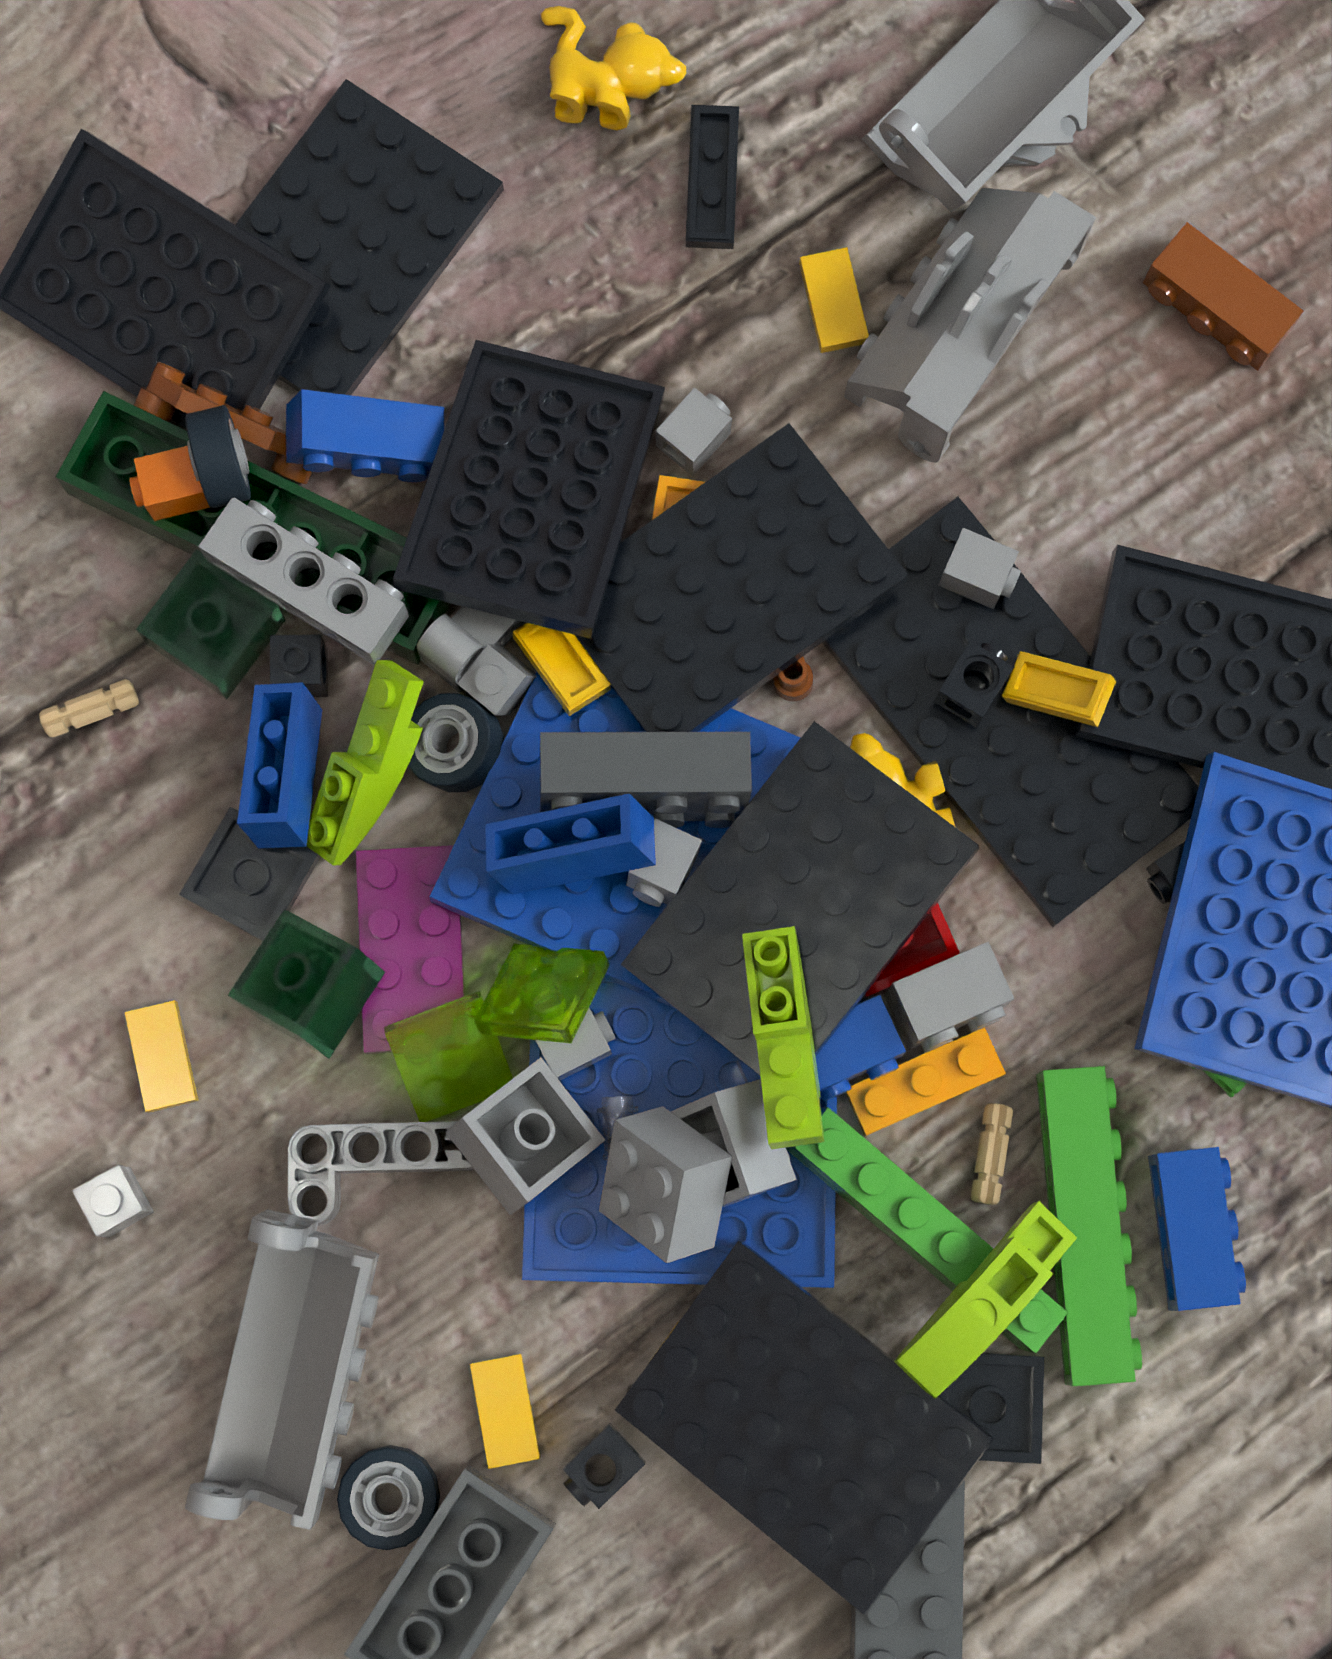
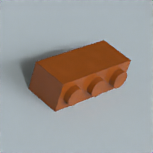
M1186 222L1151 264L1143 281V284L1148 287L1149 293L1155 300L1165 306L1172 305L1187 317L1188 323L1194 330L1205 336L1211 335L1226 347V351L1232 359L1242 365H1250L1257 371L1293 329L1304 312L1295 303L1188 222Z

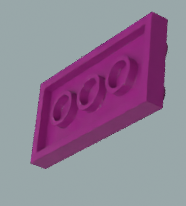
M454 845L356 851L363 1046L365 1054L467 1048L461 915L430 902L429 897Z

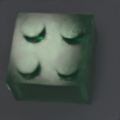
M196 549L137 627L136 631L146 644L227 700L269 644L270 635H275L286 620L278 605L208 562L204 555Z
M284 909L228 996L258 1019L330 1059L385 974V971L357 947Z

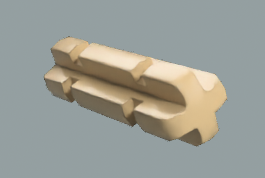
M124 679L109 685L110 690L104 691L103 688L65 701V707L60 708L58 705L42 710L39 713V717L45 733L49 737H56L69 732L68 727L75 726L77 729L112 716L115 709L123 712L136 707L139 702L133 684L129 680Z
M989 1103L984 1108L982 1124L986 1125L985 1131L980 1133L974 1171L978 1173V1179L973 1180L971 1199L976 1203L996 1205L1000 1201L1002 1184L998 1183L999 1177L1004 1175L1009 1135L1005 1134L1006 1129L1011 1128L1013 1116L1012 1108L1007 1105Z

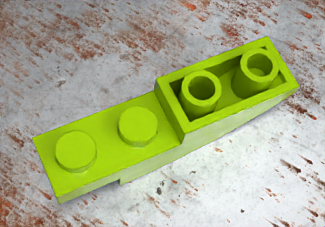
M392 660L376 661L347 752L331 753L311 814L307 847L333 866L341 865L349 857L386 808L403 778L423 730L422 727L411 721L424 681Z
M795 926L742 934L753 1034L757 1041L768 1144L772 1150L825 1142L819 1100L821 1095Z
M1040 1201L1032 1203L968 1280L960 1282L894 1362L933 1398H937L996 1340L1053 1275L1050 1270L1077 1237Z

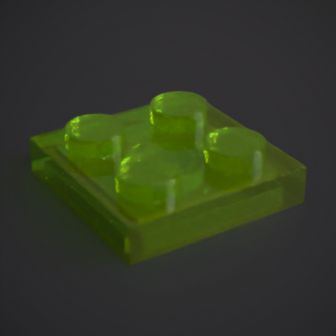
M514 943L474 1019L480 1034L571 1044L610 966L604 951L561 948L555 952L533 945Z
M481 991L384 1027L385 1036L419 1122H428L486 1100L513 1079Z

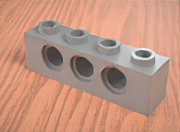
M231 498L198 546L205 559L375 666L376 661L381 659L409 617L405 604L401 602L404 597L403 594L383 580L378 579L374 585L358 575L361 571L360 567L347 557L335 553L331 558L316 549L319 544L317 540L302 529L293 526L290 531H287L274 522L276 516L262 504L250 500L248 505L236 498ZM264 542L277 544V550L271 558L267 560H256L253 558V552L259 544ZM307 568L320 571V576L313 585L300 587L295 584V578L300 571ZM353 594L363 598L362 605L356 612L344 614L337 611V605L343 597Z

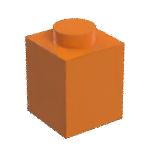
M188 446L134 459L137 476L130 478L134 501L137 507L145 506L154 521L210 508L200 481L196 480Z

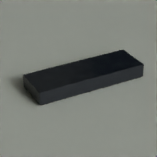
M691 104L685 246L687 248L734 249L739 106Z

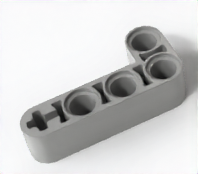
M462 606L452 618L446 614L437 618L424 632L416 649L420 660L461 693L464 689L457 683L487 644L502 645L504 647L512 639L513 631L526 622Z
M458 1121L328 1124L301 1127L294 1132L288 1145V1205L292 1215L317 1220L318 1226L332 1221L338 1214L341 1204V1174L474 1170L464 1155L458 1150H445L448 1161L439 1162L443 1150L439 1133L446 1132ZM413 1134H426L431 1142L430 1153L422 1161H410L405 1155V1142ZM446 1134L445 1140L448 1143H453L450 1137ZM362 1135H374L379 1143L377 1156L367 1163L358 1162L353 1153L354 1143ZM312 1136H322L327 1144L326 1156L319 1163L308 1164L302 1156L303 1144ZM320 1187L327 1195V1206L318 1216L310 1217L303 1210L302 1199L308 1190Z

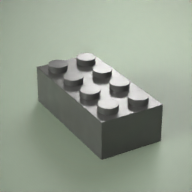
M540 732V812L630 793L654 817V820L656 818L675 828L683 826L684 821H705V825L711 828L730 827L749 804L752 793L750 732Z
M468 1465L455 1482L344 1655L349 1659H471L553 1531L556 1523Z
M965 1480L868 1613L862 1614L851 1604L850 1659H962Z

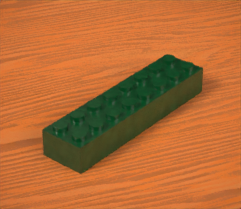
M103 391L55 477L68 495L208 562L198 546L226 506L214 509L210 507L154 521L145 506H136L130 486V478L137 476L134 463L135 458L187 446V441L189 440L187 431ZM248 461L249 474L247 476L251 492L250 500H254L269 509L276 516L274 520L276 524L287 531H290L293 526L302 529L317 540L319 544L316 549L331 558L335 553L347 557L360 567L361 571L358 575L375 585L377 580L380 579L393 586V577L407 537ZM250 500L243 501L242 503L248 505ZM273 542L259 544L253 552V558L256 560L271 558L277 550V544ZM313 568L300 571L295 578V584L300 587L313 585L318 580L320 571ZM400 591L404 596L401 602L405 604L409 617L387 650L418 665L421 660L416 648L420 638L437 618L446 613L451 603ZM353 594L347 595L339 601L337 611L344 614L354 613L361 607L363 598Z

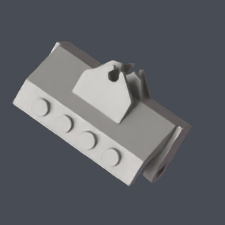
M999 0L862 140L895 175L938 198L950 212H953L966 203L1001 166L1039 165L1056 154L1055 149L1058 145H1069L1072 143L1076 130L1081 132L1086 129L1089 76L1142 24L1145 18L1128 0H1073L1076 4L1061 0Z
M981 188L960 220L957 221L951 218L945 225L936 242L941 247L933 259L925 256L920 261L910 278V281L915 285L906 298L898 294L883 318L888 324L879 337L871 333L863 343L856 357L861 362L847 381L844 398L861 407L866 397L899 408L904 413L898 432L899 440L915 455L929 462L937 463L950 446L949 438L953 427L1062 269H1070L1082 253L1096 217L1055 191L1047 198L1041 193Z
M269 1209L252 1217L247 1239L258 1244L204 1480L200 1483L190 1484L185 1509L189 1512L207 1518L235 1520L240 1517L253 1501H258L291 1514L290 1525L308 1530L313 1528L319 1519L325 1489L334 1490L340 1472L342 1457L333 1454L338 1434L347 1435L353 1415L354 1403L346 1401L350 1380L359 1382L365 1363L366 1350L358 1348L362 1328L371 1329L376 1315L379 1296L371 1295L370 1293L379 1258L378 1253L327 1233L316 1231L318 1226L317 1220Z

